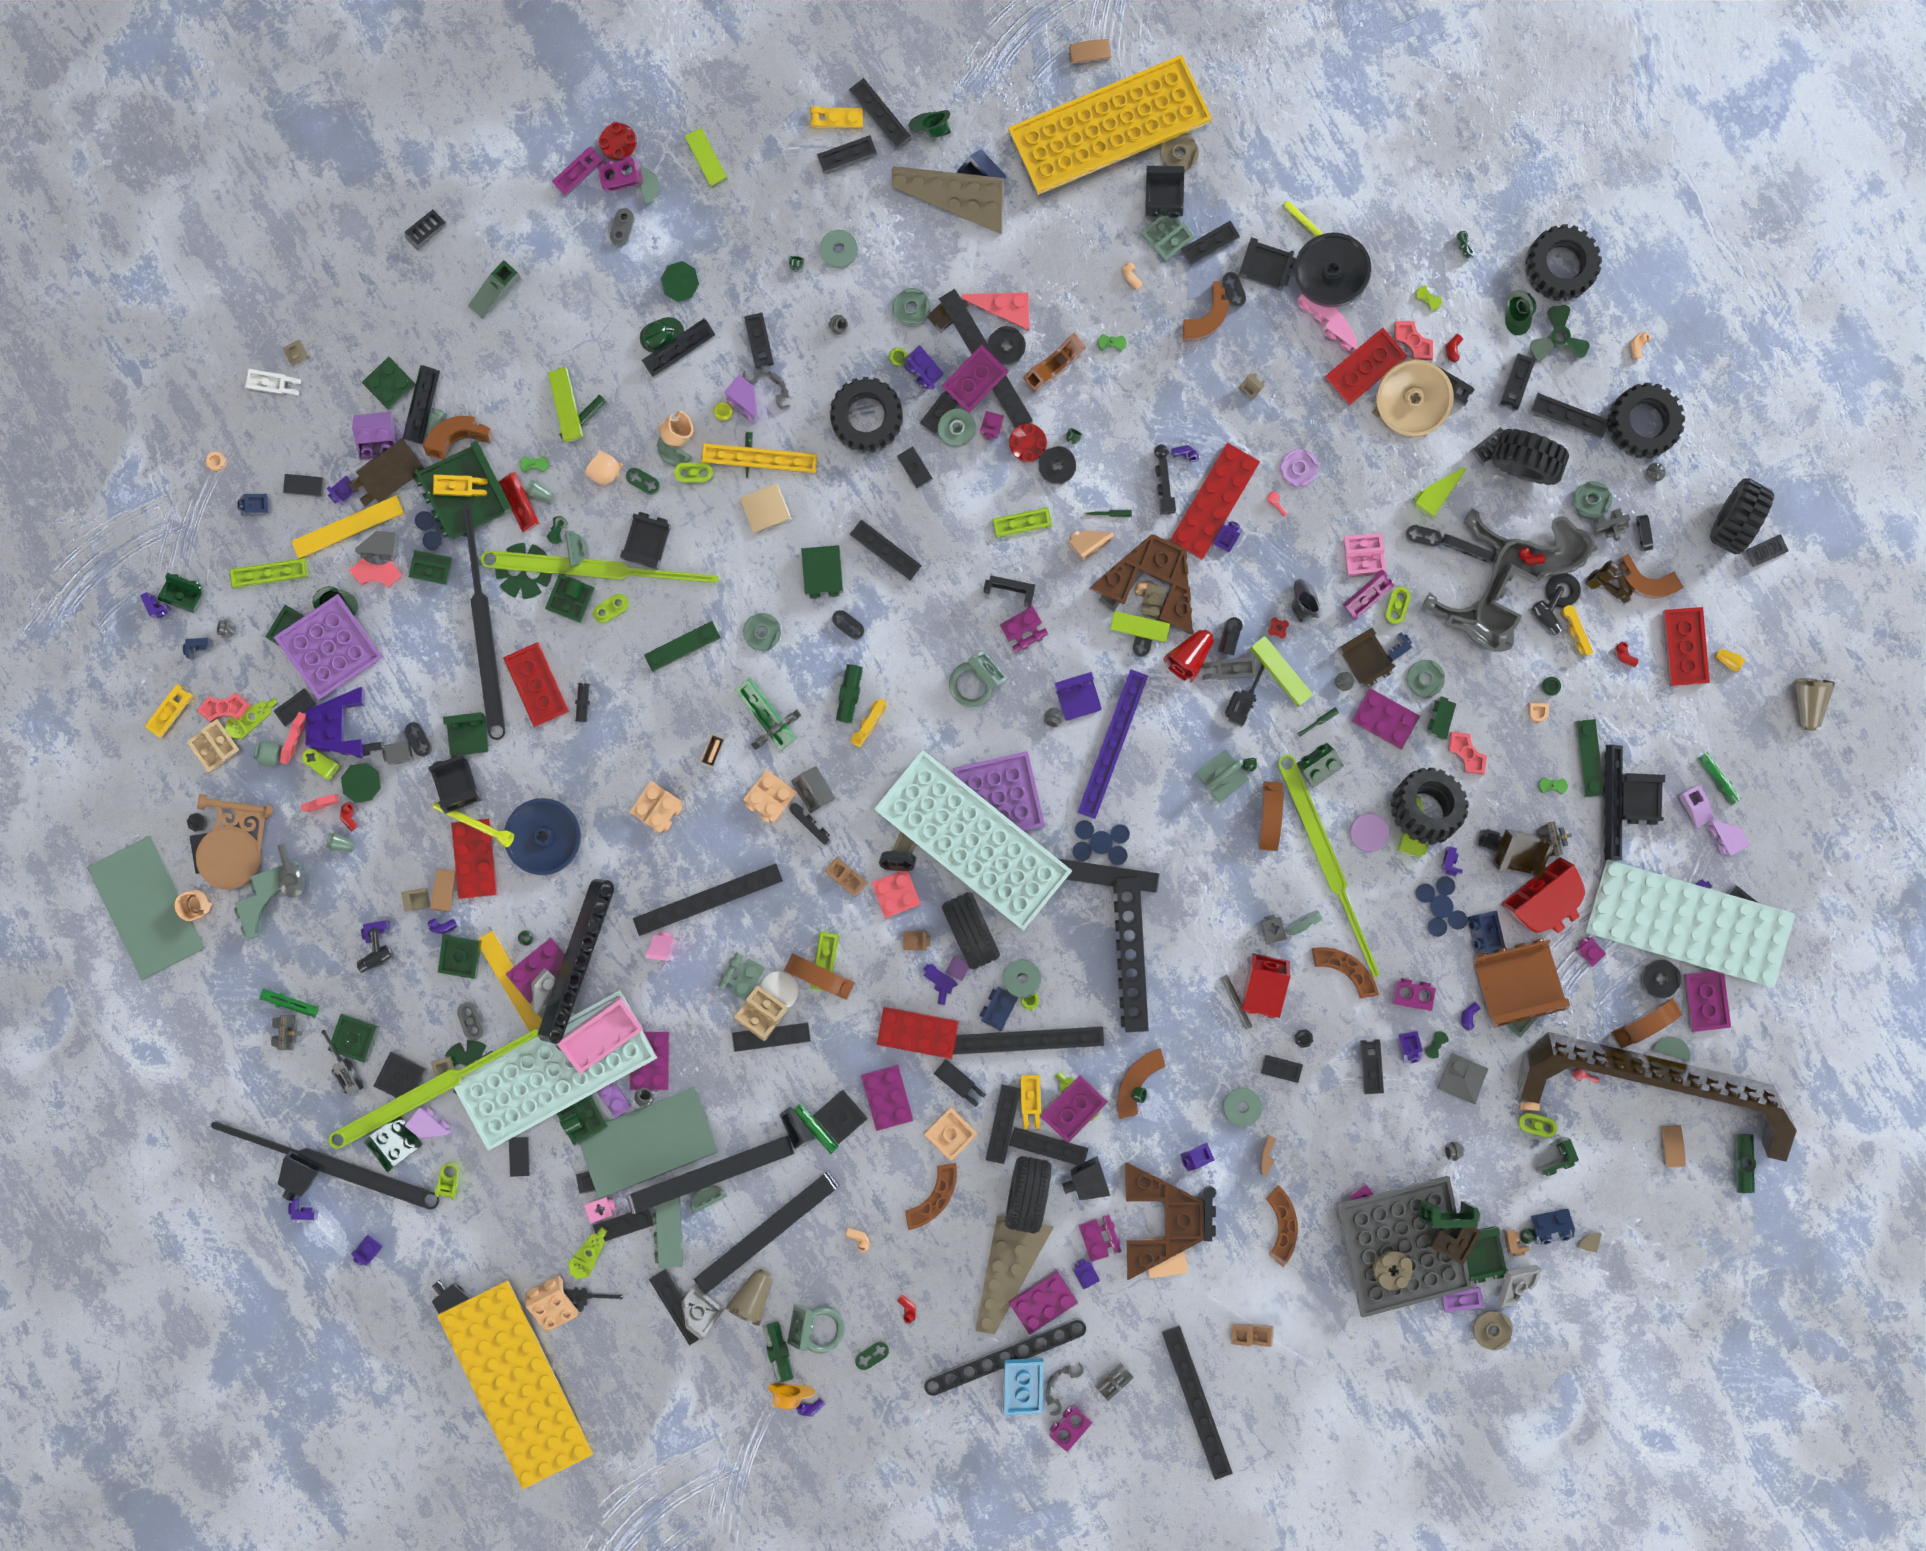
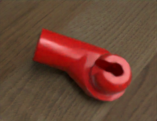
M1456 334L1445 347L1446 356L1453 363L1460 359L1457 346L1464 340L1459 334Z
M1528 547L1519 549V557L1527 565L1546 563L1545 554L1533 555L1529 552Z
M1626 642L1617 644L1615 651L1619 661L1636 667L1639 659L1629 655L1628 644Z
M346 802L341 807L340 820L352 832L358 827V824L352 819L353 804Z
M902 1294L897 1302L904 1307V1322L910 1324L916 1319V1305Z

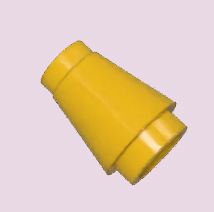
M1722 648L1715 657L1731 671L1735 670L1739 672L1746 660L1742 657L1743 655Z

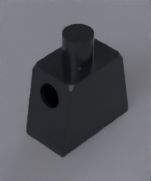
M290 1151L283 1159L278 1179V1185L285 1189L282 1195L283 1198L292 1201L295 1195L302 1197L323 1170V1166Z
M1098 1156L1070 1170L1072 1180L1062 1183L1065 1194L1076 1191L1079 1200L1110 1196Z
M440 1279L432 1285L438 1294L432 1300L438 1314L472 1298L456 1282L447 1287Z

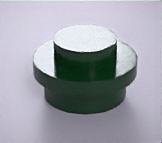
M1547 677L1542 682V690L1546 695L1554 696L1560 692L1561 682L1556 677Z

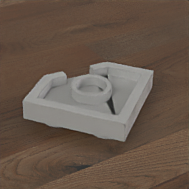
M545 968L531 983V990L533 991L531 1009L542 1019L556 982V978Z
M1537 1265L1507 1271L1497 1303L1501 1307L1517 1304L1522 1299L1521 1295L1528 1288L1532 1290L1537 1285L1541 1269Z
M695 1286L690 1289L681 1302L686 1328L700 1340L706 1336L724 1311L723 1308Z

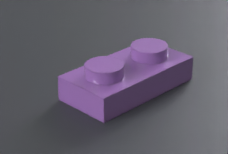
M615 1082L596 1091L615 1118L632 1107Z
M1480 1287L1442 1297L1444 1312L1483 1308Z

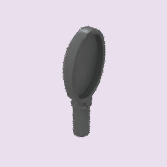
M285 844L277 845L283 865L278 874L279 886L286 896L298 897L304 890L303 874L297 866L290 864Z

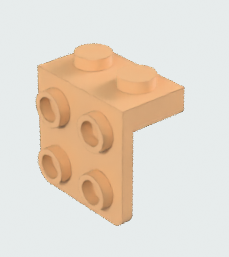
M559 1275L526 1292V1308L545 1331H550L578 1316V1310L564 1294L563 1280Z

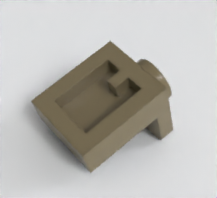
M1147 584L1141 606L1142 614L1159 617L1166 588Z

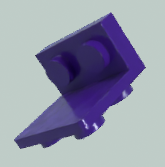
M920 345L902 359L905 363L903 367L909 374L912 373L917 377L915 381L922 389L933 390L936 388L933 384L944 375L942 370Z
M1092 672L1054 684L1066 721L1102 710L1093 682Z

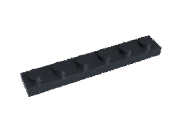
M1606 745L1604 754L1606 759L1604 772L1605 860L1622 861L1623 746Z

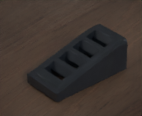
M432 209L405 231V239L416 250H419L446 222ZM432 218L437 224L434 225L429 219ZM425 223L431 228L430 230L424 226ZM421 229L425 234L422 235L418 230Z
M1501 427L1471 450L1482 466L1492 456V452L1485 444L1488 443L1494 450L1495 445L1491 439L1493 438L1497 442L1498 437L1496 435L1503 431ZM1482 447L1489 456L1486 457L1480 448Z
M1781 534L1746 550L1753 567L1789 551ZM1776 540H1778L1782 548L1781 551L1778 550L1775 544ZM1769 543H1771V545H1772V547H1773V549H1774V551H1775L1774 554L1772 553V551H1771V549H1770V547H1769V545H1768ZM1763 546H1765L1766 551L1769 555L1768 557H1766L1762 549ZM1756 549L1759 550L1763 559H1759Z
M792 1107L779 1114L795 1149L806 1146L815 1139Z

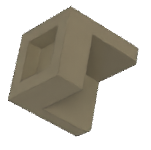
M427 888L401 892L404 911L430 907Z

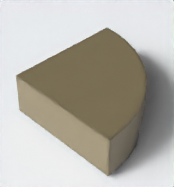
M1591 1233L1579 1241L1577 1247L1597 1253L1602 1234Z

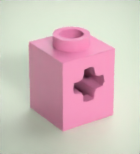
M608 1196L584 1205L590 1224L613 1216L614 1210H616L613 1199L609 1200ZM599 1204L601 1205V1207L605 1206L606 1208L603 1211V1214L601 1211H597Z

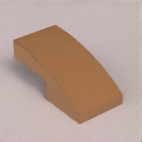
M1109 39L1084 41L1069 45L1072 64L1089 63L1092 60H1109L1112 57Z
M838 857L824 871L854 897H857L868 884Z
M436 869L431 910L451 911L456 871Z
M1681 1125L1662 1127L1663 1155L1666 1168L1685 1167L1686 1158Z
M1267 1135L1260 1159L1261 1175L1267 1177L1275 1161L1268 1156L1276 1141V1138Z
M1233 1324L1231 1344L1249 1347L1252 1344L1272 1347L1274 1326Z

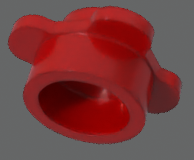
M1276 617L1272 618L1268 634L1270 636H1279L1281 639L1285 638L1289 622L1287 620H1278Z

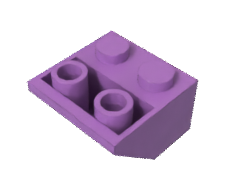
M738 374L724 392L727 403L735 410L739 408L742 415L750 422L752 419L757 422L759 415L754 386Z
M392 411L354 415L352 431L360 460L375 458L397 442Z

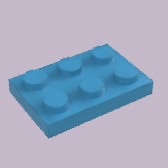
M1043 1358L1004 1360V1416L1043 1414Z

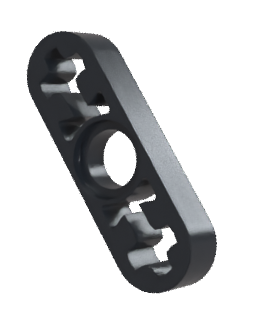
M1444 534L1441 544L1445 547L1489 564L1493 563L1496 556L1492 551L1452 535Z

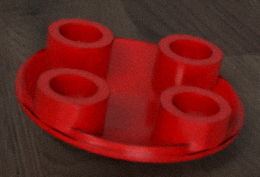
M613 122L603 130L598 143L606 157L612 160H621V158L630 156L634 152L637 138L631 127L623 123Z
M1030 423L1016 427L1009 438V447L1012 454L1017 459L1025 462H1031L1040 458L1047 446V439L1043 430Z

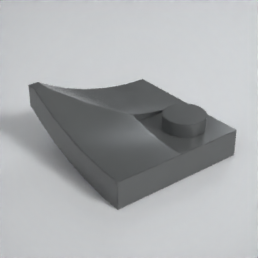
M1452 1053L1437 1089L1476 1105L1488 1068Z

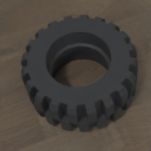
M1562 224L1559 228L1553 226L1548 231L1542 232L1529 248L1528 256L1525 260V264H1527L1525 269L1526 275L1530 274L1528 280L1531 285L1535 284L1537 286L1535 290L1538 293L1540 291L1545 293L1543 297L1549 299L1552 296L1554 301H1560L1561 299L1568 301L1573 297L1581 296L1596 281L1601 271L1599 265L1602 263V256L1598 255L1601 250L1599 246L1595 247L1594 243L1596 240L1593 236L1589 238L1586 230L1578 231L1579 227L1575 225L1568 228V224ZM1555 247H1565L1572 250L1580 262L1579 273L1571 279H1562L1555 276L1547 265V255L1550 250Z
M863 377L861 380L857 378L852 379L851 383L848 384L846 382L842 385L841 390H837L835 398L831 402L830 419L833 431L843 445L846 444L849 449H857L862 453H865V451L872 453L876 452V449L880 448L882 450L886 448L888 443L891 444L895 440L894 438L899 434L903 422V411L900 398H898L895 390L889 387V384L886 382L882 383L877 378L872 380L869 377ZM871 398L877 400L882 405L885 415L883 423L879 428L870 432H862L856 430L851 425L848 417L849 409L857 400Z
M1652 383L1637 384L1627 389L1616 399L1610 408L1608 431L1613 433L1611 436L1612 441L1619 443L1617 447L1620 450L1623 448L1627 450L1625 454L1629 456L1635 454L1636 458L1642 459L1646 457L1648 459L1666 452L1680 439L1679 435L1684 430L1682 423L1685 422V415L1681 413L1684 408L1683 405H1678L1677 401L1680 399L1677 395L1673 397L1670 394L1672 391L1669 388L1664 390L1662 385L1655 384L1652 386ZM1648 404L1660 413L1663 425L1661 432L1657 436L1652 438L1643 437L1632 428L1630 412L1635 406Z
M1505 429L1498 436L1491 460L1495 467L1517 478L1536 482L1537 484L1555 485L1562 479L1569 459V452L1563 445L1545 436L1525 430Z
M1750 478L1742 479L1728 496L1710 532L1711 542L1735 555L1743 553L1760 531L1770 512L1769 510L1772 507L1775 496L1773 491Z
M1431 767L1427 770L1426 768H1420L1417 771H1413L1397 786L1392 795L1393 798L1390 805L1393 807L1391 814L1396 818L1394 822L1396 826L1402 828L1400 831L1403 834L1407 833L1413 841L1417 839L1419 840L1418 843L1425 844L1428 842L1430 845H1434L1437 842L1442 843L1450 838L1464 824L1467 818L1468 810L1466 809L1469 807L1468 800H1465L1467 794L1465 790L1462 791L1460 782H1456L1454 780L1455 777L1451 774L1449 776L1445 774L1446 771L1441 769L1436 771V768ZM1416 794H1427L1435 798L1442 808L1443 818L1435 819L1425 815L1418 807Z

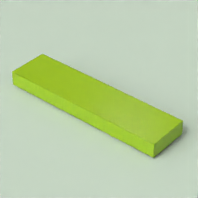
M562 367L548 372L563 441L568 443L582 438L583 433L568 369Z
M306 558L229 569L231 587L233 589L309 578Z
M1266 636L1250 647V650L1297 707L1313 696L1312 692Z

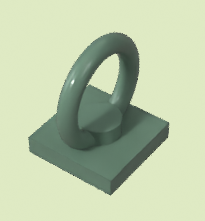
M984 650L973 655L967 660L968 662L958 665L951 673L949 679V688L952 696L957 702L967 707H977L984 704L990 698L993 689L1008 680ZM974 669L978 679L986 683L985 692L981 697L967 699L959 693L957 679L965 670Z
M1226 749L1195 773L1205 785L1206 790L1210 791L1218 803L1222 802L1249 780L1248 776L1240 768L1243 765V760L1238 759L1235 761Z
M794 1305L788 1344L798 1350L807 1351L808 1349L818 1354L828 1353L840 1344L844 1335V1323L841 1316L835 1310L828 1307L809 1310L801 1305ZM819 1315L830 1316L835 1321L837 1329L834 1339L824 1346L815 1345L809 1339L813 1333L812 1319Z

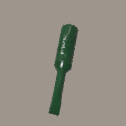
M745 432V447L752 448L753 432ZM746 467V478H748L749 467Z
M1132 510L1086 512V514L1132 517Z
M1334 707L1317 718L1315 723L1300 731L1298 735L1301 737L1315 726L1322 725L1339 714V711Z

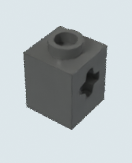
M404 741L384 745L385 750L382 751L384 761L388 765L414 761L410 742Z
M1274 914L1264 917L1265 921L1260 922L1266 944L1287 939L1281 917L1276 918ZM1271 923L1273 924V926L1278 927V929L1275 930V934H1273V932H1269L1268 928L1271 927Z

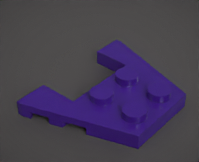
M362 687L306 710L305 745L307 748L326 752H338L341 755H353L356 758H363V741L361 739L344 741L345 708L364 706V689Z

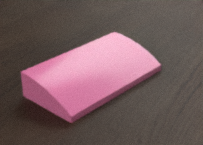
M620 995L566 1033L562 1041L557 1043V1045L579 1074H581L641 1032L643 1028Z

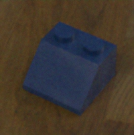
M982 149L970 155L956 172L1004 178V180L1007 177Z

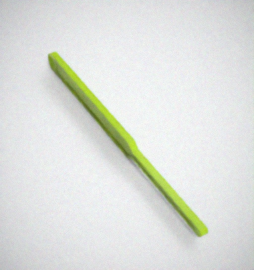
M486 551L481 556L482 564L490 569L623 580L627 576L708 583L719 582V577L716 575L629 568L624 562L584 559L578 566L570 568L569 557ZM487 554L495 555L496 561L493 565L485 564L484 557Z
M1284 755L1279 759L1278 767L1330 890L1339 896L1371 975L1378 977V968L1345 892L1347 882L1300 770L1292 756ZM1283 758H1290L1293 761L1291 769L1285 770L1282 768L1281 761Z
M536 1028L460 1070L451 1068L334 1131L328 1139L330 1146L340 1149L459 1085L463 1076L537 1037L539 1029ZM334 1134H340L343 1137L342 1145H335L333 1143L332 1136Z

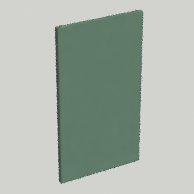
M146 836L144 839L87 867L141 980L147 979V977L205 949L193 922L181 919L175 911V901L179 894L150 836Z
M695 1087L655 1102L648 1107L640 1108L607 1121V1128L579 1143L598 1199L718 1153V1148L715 1145Z

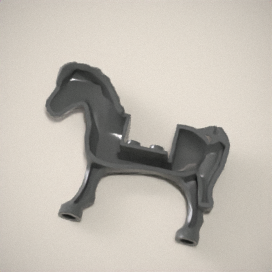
M1471 508L1463 524L1472 528L1476 539L1485 541L1496 551L1495 564L1487 589L1475 604L1464 609L1446 606L1440 603L1435 594L1429 592L1421 608L1425 611H1431L1437 617L1446 619V626L1462 629L1475 642L1494 652L1510 650L1514 644V629L1520 622L1522 615L1495 602L1504 597L1507 588H1505L1507 582H1511L1515 574L1532 581H1539L1541 577L1574 572L1586 564L1591 553L1598 550V547L1595 546L1594 537L1591 533L1578 529L1564 516L1557 517L1552 521L1551 529L1555 536V546H1540L1531 541L1506 539L1499 536L1482 523L1479 511ZM1528 547L1529 552L1533 555L1545 554L1546 563L1527 565L1520 559L1519 549Z

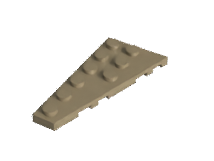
M893 166L891 169L893 188L1000 234L1003 233L1004 178Z
M997 1215L975 1331L989 1334L996 1333L1010 1307L1008 1301L1016 1297L1054 1226L1042 1224L1040 1231L1035 1234L1016 1231V1229L1011 1230L1005 1226L1004 1216Z

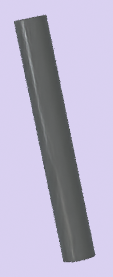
M1228 974L1221 977L1245 1029L1253 1027L1246 1012L1242 1010V1003Z

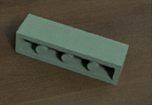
M680 1197L657 1205L656 1213H653V1224L657 1225V1232H654V1244L658 1246V1252H655V1263H658L659 1268L682 1267L684 1265Z

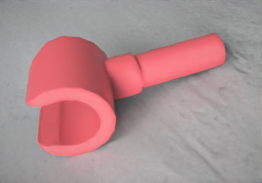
M1271 491L1267 496V501L1277 507L1283 516L1287 515V512L1277 502L1280 495L1275 491Z
M1576 1068L1571 1075L1580 1082L1583 1077L1596 1083L1600 1081L1599 1078L1591 1076L1579 1068Z

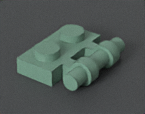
M736 952L733 959L731 958L728 962L730 965L725 974L722 973L718 986L725 990L728 983L733 985L730 993L746 1001L747 997L754 990L765 967L749 958L745 965L740 963L743 955ZM736 968L741 970L737 980L731 978Z

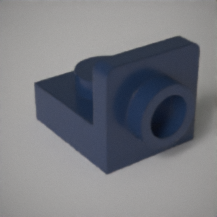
M243 494L237 502L241 516L247 514H267V494Z
M1401 632L1396 636L1402 646L1397 644L1389 650L1390 654L1388 657L1391 662L1412 648V641L1407 634L1403 635Z
M210 638L185 639L183 654L186 655L187 659L194 660V648L195 651H207V648L213 647V640Z

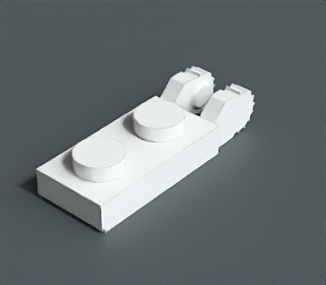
M248 369L245 388L281 395L299 396V391L286 389L285 384L288 382L300 385L301 380L287 377L283 374Z

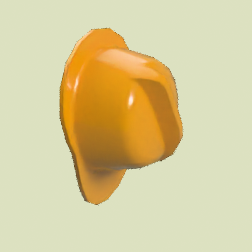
M773 1383L768 1387L769 1391L773 1393V1406L786 1410L796 1408L802 1399L809 1398L815 1394V1389L806 1385Z

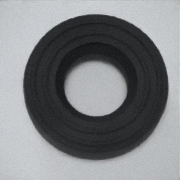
M1568 573L1551 577L1546 585L1548 600H1551L1558 584L1566 583L1570 587V594L1567 597H1561L1556 606L1566 607L1573 605L1580 597L1581 587L1579 581Z

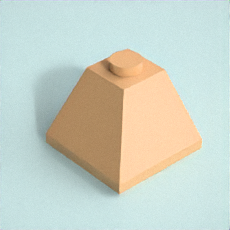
M1084 530L1081 533L1077 531L1069 537L1071 540L1068 544L1078 559L1083 562L1110 543L1114 538V534L1112 532Z

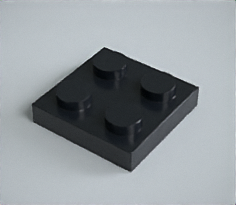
M390 1051L373 1087L397 1098L418 1086L426 1068Z
M841 1090L814 1114L838 1144L868 1119L844 1090Z

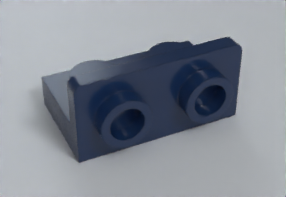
M1497 910L1468 917V925L1471 930L1473 947L1476 954L1506 948Z
M1000 987L997 990L993 988L988 997L991 1000L988 1007L984 1006L979 1015L982 1017L981 1021L1002 1031L1019 997L1010 995Z

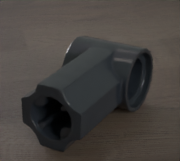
M1232 617L1225 621L1218 652L1234 656L1240 631L1243 628L1242 621L1239 618ZM1230 621L1238 623L1236 631L1229 629L1228 624Z

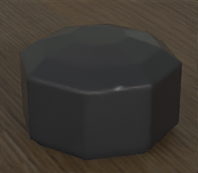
M194 813L190 814L187 819V825L189 829L198 832L205 829L207 820L204 815Z
M1307 1029L1298 1030L1294 1035L1295 1044L1300 1048L1309 1047L1313 1042L1312 1033Z

